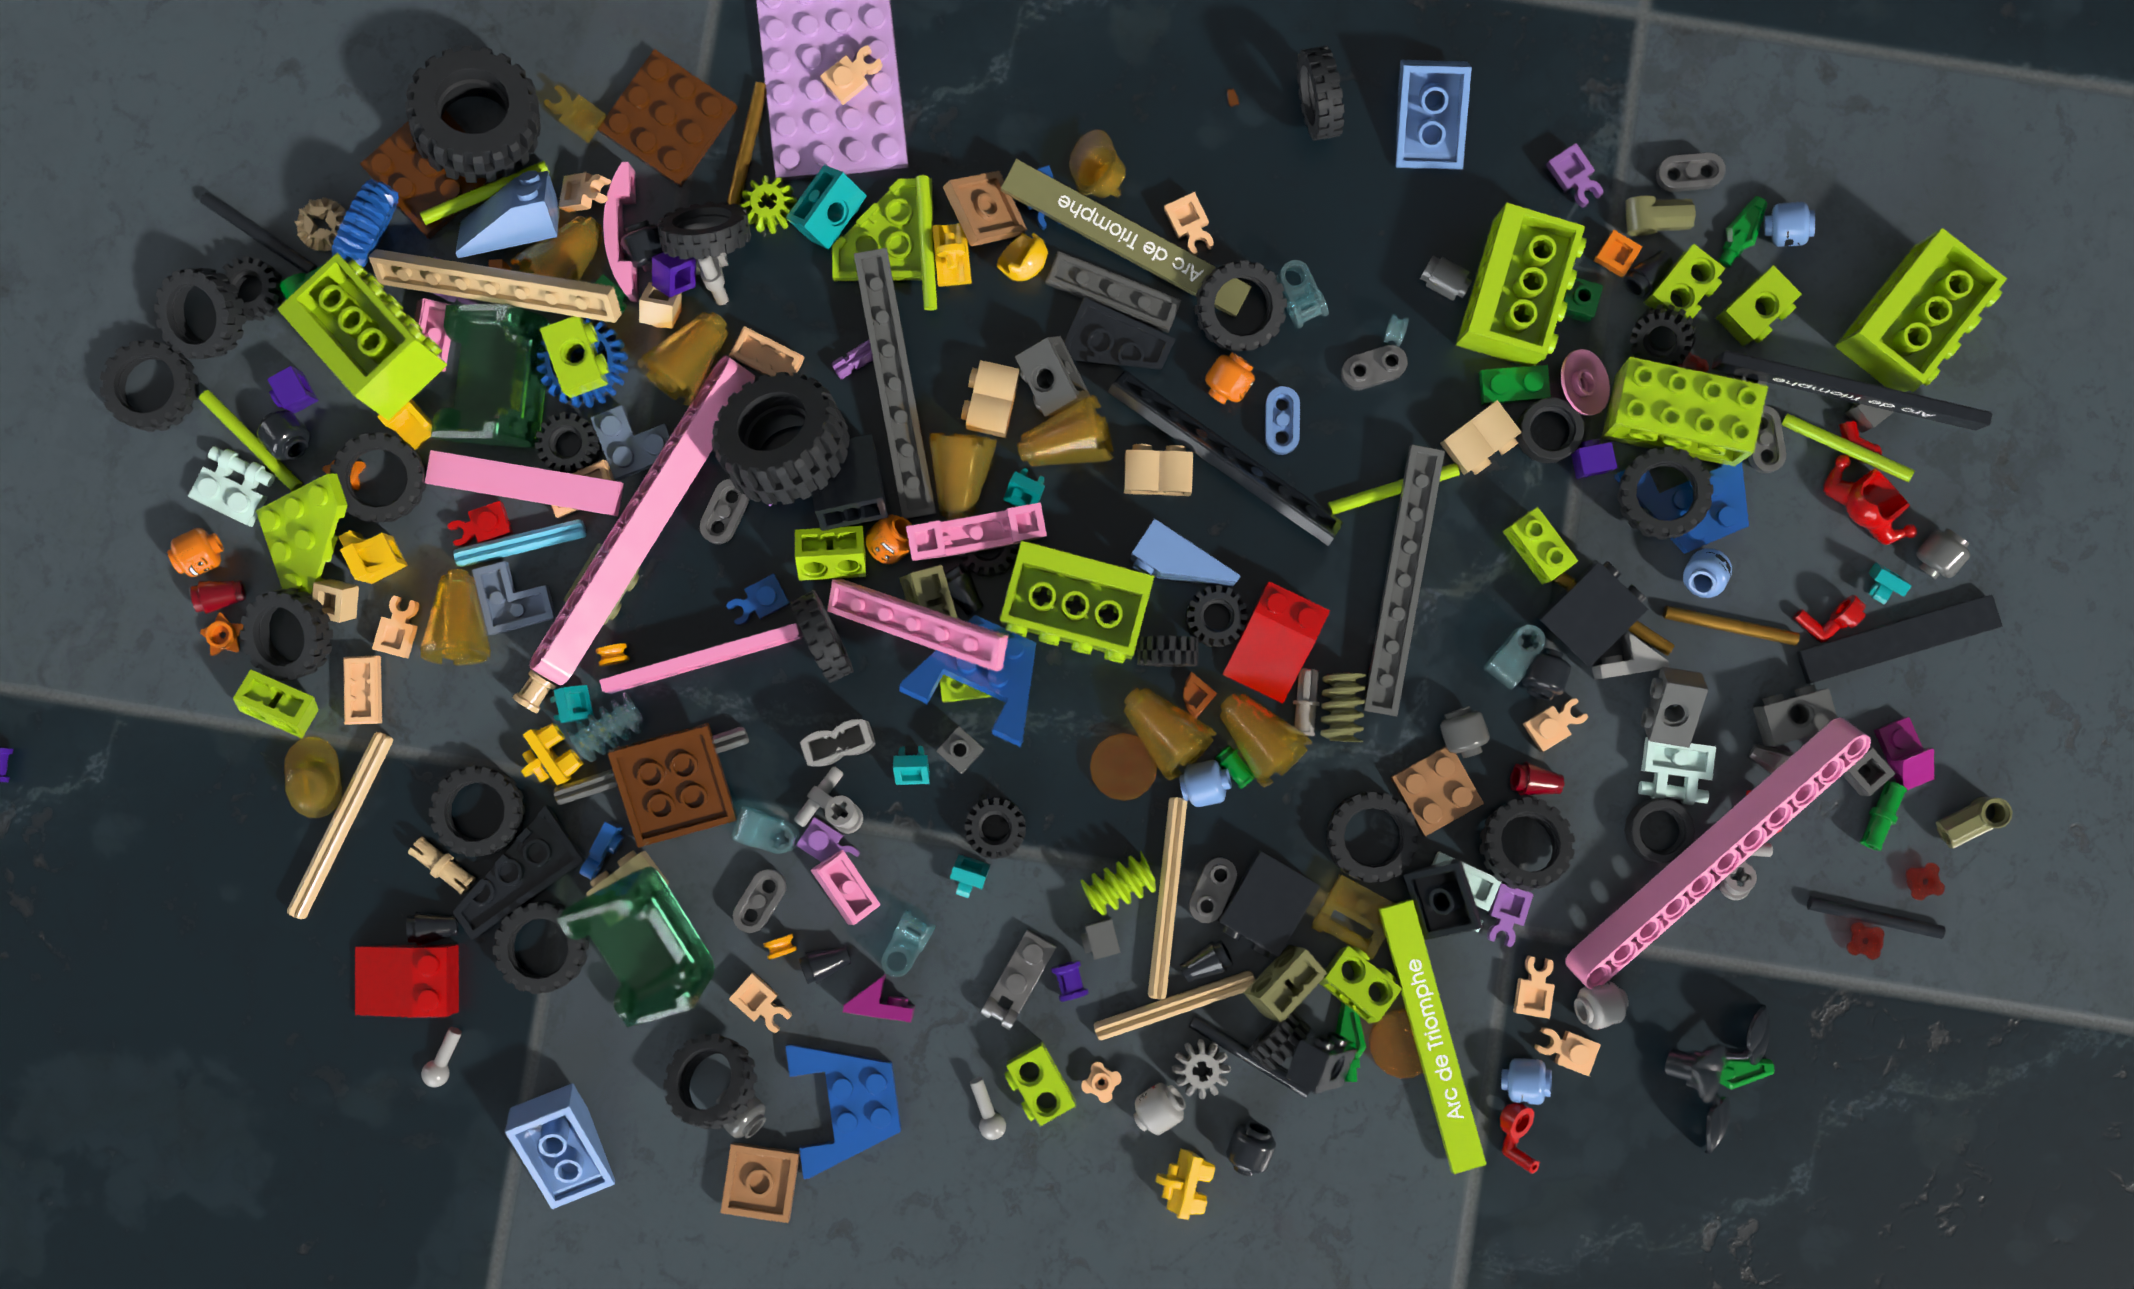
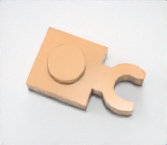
M868 45L858 51L855 61L851 62L847 56H844L820 76L823 83L842 105L868 86V82L864 77L866 74H875L883 66L880 59L875 60L872 64L864 62L865 58L872 53Z
M587 172L564 176L559 208L567 212L591 209L593 200L605 203L608 201V196L601 194L600 191L604 185L611 184V180L600 174L591 175Z
M1195 192L1164 206V211L1177 238L1179 239L1185 235L1188 236L1187 248L1189 253L1197 256L1198 251L1194 243L1198 240L1204 241L1209 250L1213 248L1212 236L1202 230L1203 227L1208 225L1209 221Z
M393 596L389 603L392 613L391 619L381 617L372 649L409 659L418 626L409 624V620L417 614L419 602L410 600L408 609L402 611L400 609L402 598Z
M1577 698L1567 700L1562 705L1559 713L1554 706H1550L1523 723L1540 752L1546 751L1570 736L1571 732L1567 725L1581 724L1587 720L1588 715L1586 713L1579 715L1577 718L1573 717L1570 713L1571 707L1579 702Z
M1528 955L1525 960V969L1529 976L1528 979L1518 978L1513 1012L1550 1019L1555 985L1545 983V980L1553 971V961L1545 958L1543 969L1536 971L1534 968L1535 957Z
M754 972L729 998L731 1002L754 1022L762 1015L765 1018L766 1027L774 1033L781 1029L773 1021L775 1014H782L787 1020L792 1016L791 1011L787 1007L776 1006L773 1003L779 994Z
M1541 1027L1540 1032L1549 1035L1551 1042L1546 1047L1535 1044L1534 1048L1544 1055L1557 1053L1554 1060L1556 1064L1589 1076L1601 1044L1569 1031H1565L1563 1039H1560L1559 1035L1552 1029Z

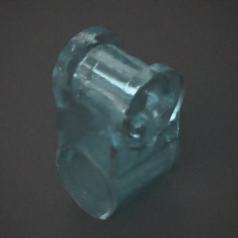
M1291 260L1284 264L1277 276V281L1282 283L1284 287L1283 296L1287 298L1286 308L1295 327L1299 329L1303 327L1304 322L1319 315L1322 317L1329 315L1326 301L1318 289L1308 266L1300 260ZM1287 271L1299 273L1301 284L1291 285L1288 283L1285 273Z
M1534 625L1516 628L1504 644L1492 655L1486 663L1484 670L1512 690L1521 681L1528 667L1545 645L1544 633ZM1531 634L1530 641L1533 646L1523 648L1524 640L1521 638V635Z
M741 806L731 839L744 845L782 854L792 851L797 847L800 833L792 823L772 817L760 810ZM785 830L784 836L789 838V842L779 845L780 839L776 838V833Z
M908 909L892 935L893 938L881 959L884 971L893 977H901L908 973L936 928V925L933 923L927 925L911 916L912 912ZM908 926L911 927L912 929H914V930L920 932L921 935H918L917 933H915V932L911 931L910 929H908ZM894 951L902 952L907 958L906 967L902 970H894L889 965V955Z

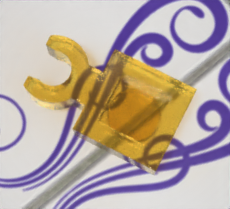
M556 85L554 89L562 96V100L558 104H553L546 99L544 101L545 105L551 112L563 114L559 119L560 123L586 143H589L607 115L579 94L574 101H571L568 92L562 86Z

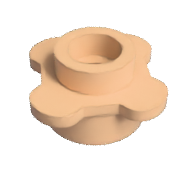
M1095 1062L1091 1065V1072L1088 1078L1082 1081V1090L1085 1093H1093L1098 1096L1099 1100L1103 1103L1109 1102L1112 1099L1113 1089L1121 1083V1075L1117 1071L1111 1072V1070L1104 1067L1103 1063ZM1103 1079L1105 1083L1104 1085H1099L1098 1081Z

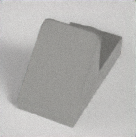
M1626 633L1621 636L1625 661H1623L1622 655L1601 658L1602 665L1593 666L1592 670L1594 680L1659 670L1662 666L1669 667V661L1631 633Z

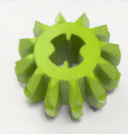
M764 175L762 178L763 184L760 186L756 181L751 180L750 185L754 191H743L742 196L747 202L742 203L740 207L746 209L749 225L756 223L758 232H762L768 225L770 233L775 234L777 224L780 223L784 229L789 227L785 218L798 200L796 197L791 196L794 192L791 185L783 186V181L779 177L771 184L769 177ZM769 200L775 206L769 209L764 203Z

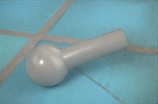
M456 1027L448 1029L435 1059L427 1062L422 1068L421 1077L426 1085L439 1087L448 1080L449 1068L447 1064L462 1034L460 1029Z
M975 1078L970 1081V1085L982 1116L979 1130L986 1139H999L1006 1130L1005 1119L994 1111L983 1078Z

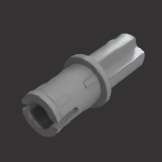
M1303 668L1299 672L1297 700H1293V704H1296L1293 734L1315 736L1316 706H1320V702H1317L1318 670Z

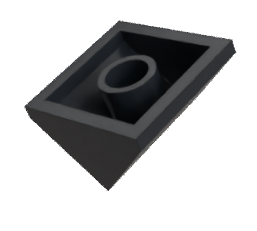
M1450 859L1404 874L1411 900H1413L1424 940L1483 928L1461 860Z

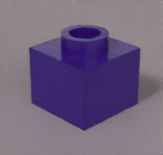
M664 252L652 257V286L670 298L695 287V257L680 259L679 256L674 258Z
M292 366L267 379L272 387V390L269 391L270 396L280 409L284 408L296 414L318 401L304 373Z
M1600 439L1581 442L1580 448L1571 454L1576 480L1610 473L1618 468L1612 442L1601 444Z

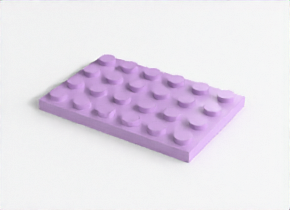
M757 0L776 178L779 177L782 181L815 178L824 164L844 174L909 167L890 0ZM868 45L872 53L865 58L864 62L872 64L875 60L880 59L883 66L875 74H866L864 77L868 82V86L842 105L823 83L820 76L844 56H847L851 62L855 61L858 51Z

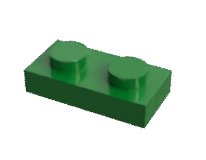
M1548 365L1487 369L1479 372L1482 405H1491L1497 400L1500 404L1551 398Z

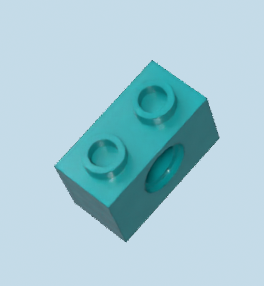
M824 164L789 212L786 219L811 242L829 249L839 238L841 231L851 217L858 212L860 205L867 195L843 172Z

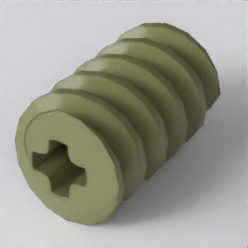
M1332 673L1322 678L1324 683L1332 685V687L1322 691V695L1330 698L1331 701L1323 703L1321 708L1331 712V714L1321 717V722L1330 726V728L1320 731L1321 736L1330 739V741L1363 742V740L1354 737V733L1363 731L1364 727L1354 723V720L1364 717V713L1356 710L1355 706L1364 704L1365 700L1355 696V693L1365 690V686L1357 683L1356 679L1365 677L1366 674Z

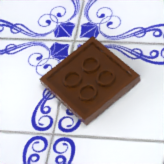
M654 49L600 124L598 131L681 188L737 110V106L721 93Z
M445 110L442 120L451 128L466 133ZM408 121L360 163L374 180L383 182L398 192L399 199L397 205L429 239L461 211L425 225L420 212L491 183H487L486 178H477V183H468L463 176H459L458 180L447 177L444 168L441 171H436L429 165V160L422 158L418 152L416 142H413Z
M708 723L609 749L608 757L638 848L737 820V814Z

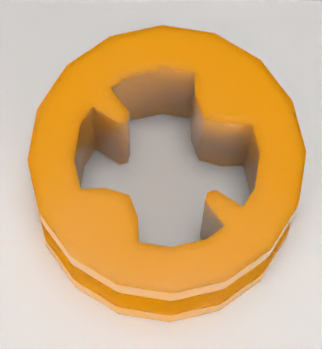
M626 643L613 644L596 649V653L601 655V661L598 662L599 666H609L629 661V656L624 654V650L627 648Z
M793 934L763 943L764 948L769 949L768 960L797 950V947L791 943L792 938H794Z

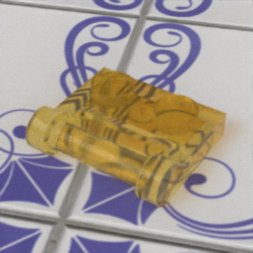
M1339 874L1322 908L1316 915L1311 928L1318 932L1323 930L1343 942L1361 949L1369 956V960H1372L1386 937L1378 908L1394 903ZM1336 910L1373 930L1374 933L1368 940L1330 919V916Z

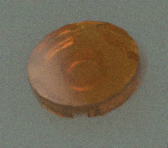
M1121 733L1109 736L1099 743L1092 754L1090 770L1092 780L1102 793L1110 798L1125 801L1138 798L1148 791L1156 777L1157 762L1155 753L1147 742L1136 735Z
M1398 1009L1386 1013L1372 1027L1369 1036L1370 1053L1376 1064L1387 1074L1397 1078H1414L1423 1073L1407 1011L1406 1009Z

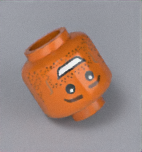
M1233 352L1230 356L1220 355L1205 376L1207 385L1211 387L1208 394L1222 404H1225L1227 400L1240 402L1255 381V376L1251 372L1254 367Z
M893 514L888 515V518L880 519L867 531L865 537L866 547L871 556L881 563L889 565L897 563L910 551L906 526H912V524L904 517Z
M194 528L173 538L171 549L167 553L173 567L179 574L185 573L190 577H196L220 565V552L224 551V547L216 533L209 534L203 528Z

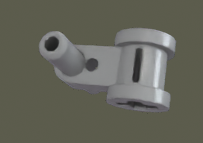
M721 253V256L711 258V256H705L704 259H696V275L701 274L707 290L712 292L716 304H726L729 298L724 289L725 280L722 267L729 265L726 253Z
M832 767L818 787L814 785L808 793L807 797L809 799L795 816L794 821L800 826L805 827L817 809L821 807L825 810L826 819L842 833L850 834L856 832L861 827L863 813L848 797L835 796L832 798L829 795L843 776L841 770ZM843 811L848 813L846 818L840 816Z
M1764 843L1751 856L1771 857L1773 854L1772 844ZM1745 860L1719 883L1720 891L1731 900L1745 898L1756 884V872ZM1733 876H1738V881L1744 883L1742 887L1738 886L1736 880H1732Z

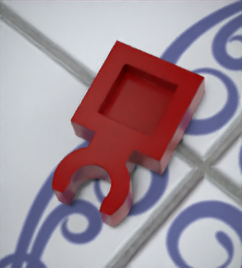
M501 501L468 511L469 522L455 520L447 525L450 530L463 529V537L453 541V544L457 547L469 545L473 537L477 538L478 543L513 534L504 504Z

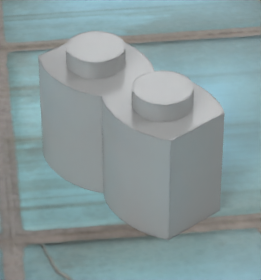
M855 719L840 724L833 731L814 732L806 736L800 744L808 766H827L837 762L844 755H859L869 751L876 745V741L869 721Z

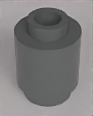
M1433 255L1420 277L1422 281L1426 282V287L1452 301L1456 296L1463 298L1472 283V280L1467 278L1470 271L1443 256L1439 259Z

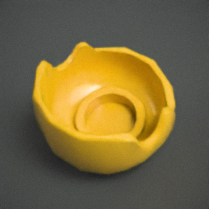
M1035 233L1031 234L1034 238L1026 234L1019 235L1001 253L996 267L1008 278L1014 281H1026L1035 277L1044 268L1048 251L1045 242Z

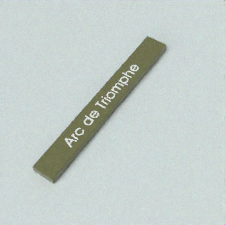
M1016 159L1000 191L1195 297L1198 289L1203 284V279L1213 272L1212 270L1217 268ZM1237 278L1228 281L1217 292L1214 306L1235 318L1252 286Z

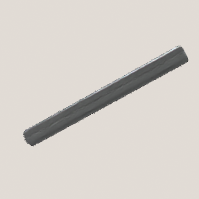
M737 727L713 735L717 753L745 745L749 742L748 734L744 727ZM613 769L555 787L553 792L557 804L563 805L618 787Z

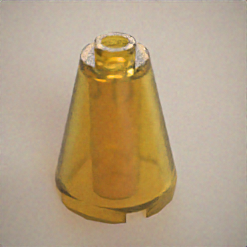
M578 216L558 228L557 237L533 243L515 254L510 262L512 265L518 263L520 266L517 270L518 272L579 281L604 240L601 234L603 229L592 217L584 218L583 216Z
M702 312L642 355L638 360V366L641 369L645 364L650 370L646 374L647 378L670 398L676 400L681 396L686 399L683 405H691L696 399L728 336L726 330L727 323L714 312H711V314Z
M1096 396L1085 397L1021 435L1022 442L1017 443L1022 461H1028L1030 466H1046L1112 460L1114 458L1110 454V452H1114L1112 439L1105 416L1097 415L1095 410L1101 407Z
M930 433L929 441L940 516L946 517V521L974 516L996 449L997 439L965 434L945 436L944 433Z
M448 570L446 575L440 577L420 648L421 658L426 661L442 664L443 658L454 660V665H472L487 661V656L490 657L491 648L473 576L468 575L466 570Z
M1136 688L1124 700L1126 704L1124 708L1125 715L1167 780H1173L1180 776L1182 772L1178 768L1195 763L1214 741L1211 736L1216 735V732L1210 726L1148 688L1143 690Z
M1232 694L1220 706L1223 710L1220 718L1257 782L1263 787L1269 786L1274 782L1270 778L1274 773L1277 772L1281 776L1284 775L1307 752L1308 749L1304 745L1312 744L1311 739L1306 734L1246 694H1241L1240 696Z

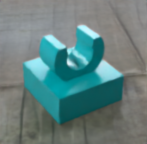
M1024 468L1020 473L1015 471L1009 481L1003 500L1017 507L1039 503L1045 485H1043L1044 477L1040 476L1038 481H1034L1026 477L1028 469Z
M1877 562L1868 572L1876 580L1868 594L1882 604L1887 602L1893 591L1904 597L1912 587L1905 578Z
M587 685L563 687L554 690L555 695L550 698V701L557 704L559 714L554 716L556 721L566 723L594 717Z
M905 746L900 747L898 751L899 756H893L896 785L929 784L928 756L925 755L924 748L918 746L917 755H906Z
M959 854L950 879L959 881L956 894L969 898L973 886L982 889L991 864Z

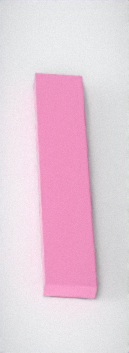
M432 450L430 451L425 483L430 485L618 516L624 487V483Z
M841 578L832 579L828 612L994 671L1002 669L1008 636Z
M791 624L601 679V688L605 693H616L802 639L803 634L798 624Z

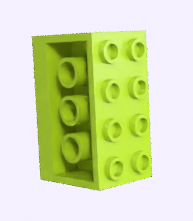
M1506 203L1492 222L1456 346L1523 366H1535L1541 360L1544 361L1548 353L1552 354L1558 340V334H1554L1557 321L1561 322L1563 320L1568 305L1563 299L1566 290L1572 289L1577 275V270L1573 269L1576 257L1580 258L1586 245L1587 239L1582 237L1585 226Z
M1941 228L1914 245L1834 347L1886 388L1914 392L1922 384L1925 386L1929 385L1940 373V369L1937 368L1944 358L1948 360L1961 346V343L1958 342L1964 333H1970L1980 323L1982 319L1979 316L1980 312L1985 306L1989 308L1999 299L2002 294L1999 288L2007 278L1949 232Z
M336 253L277 309L357 399L389 421L447 366L445 361L439 356L443 350L429 336L426 337L421 332L423 328L410 315H406L402 311L403 306L391 294H387L383 290L384 286L377 281L373 274L368 273L361 265L359 266L353 258L347 262L341 255Z
M1630 357L1615 374L1601 438L1649 449H1662L1663 447H1673V449L1678 451L1683 449L1690 452L1688 455L1693 458L1697 457L1700 460L1736 466L1754 453L1768 386Z
M1021 541L1000 622L1006 626L1005 630L1014 632L1022 637H1026L1027 632L1039 635L1038 639L1040 642L1058 646L1059 641L1071 643V650L1088 655H1091L1092 649L1105 653L1104 659L1123 664L1125 658L1131 660L1134 655L1154 576ZM1041 592H1047L1048 598L1052 599L1050 603L1046 602L1044 606H1038L1037 600L1034 599V596L1040 595ZM1074 600L1080 601V606L1085 608L1083 612L1078 611L1077 615L1070 614V609L1066 607L1067 604H1072ZM1106 609L1113 610V615L1117 616V620H1111L1110 624L1103 623V618L1098 614L1100 612L1104 613Z

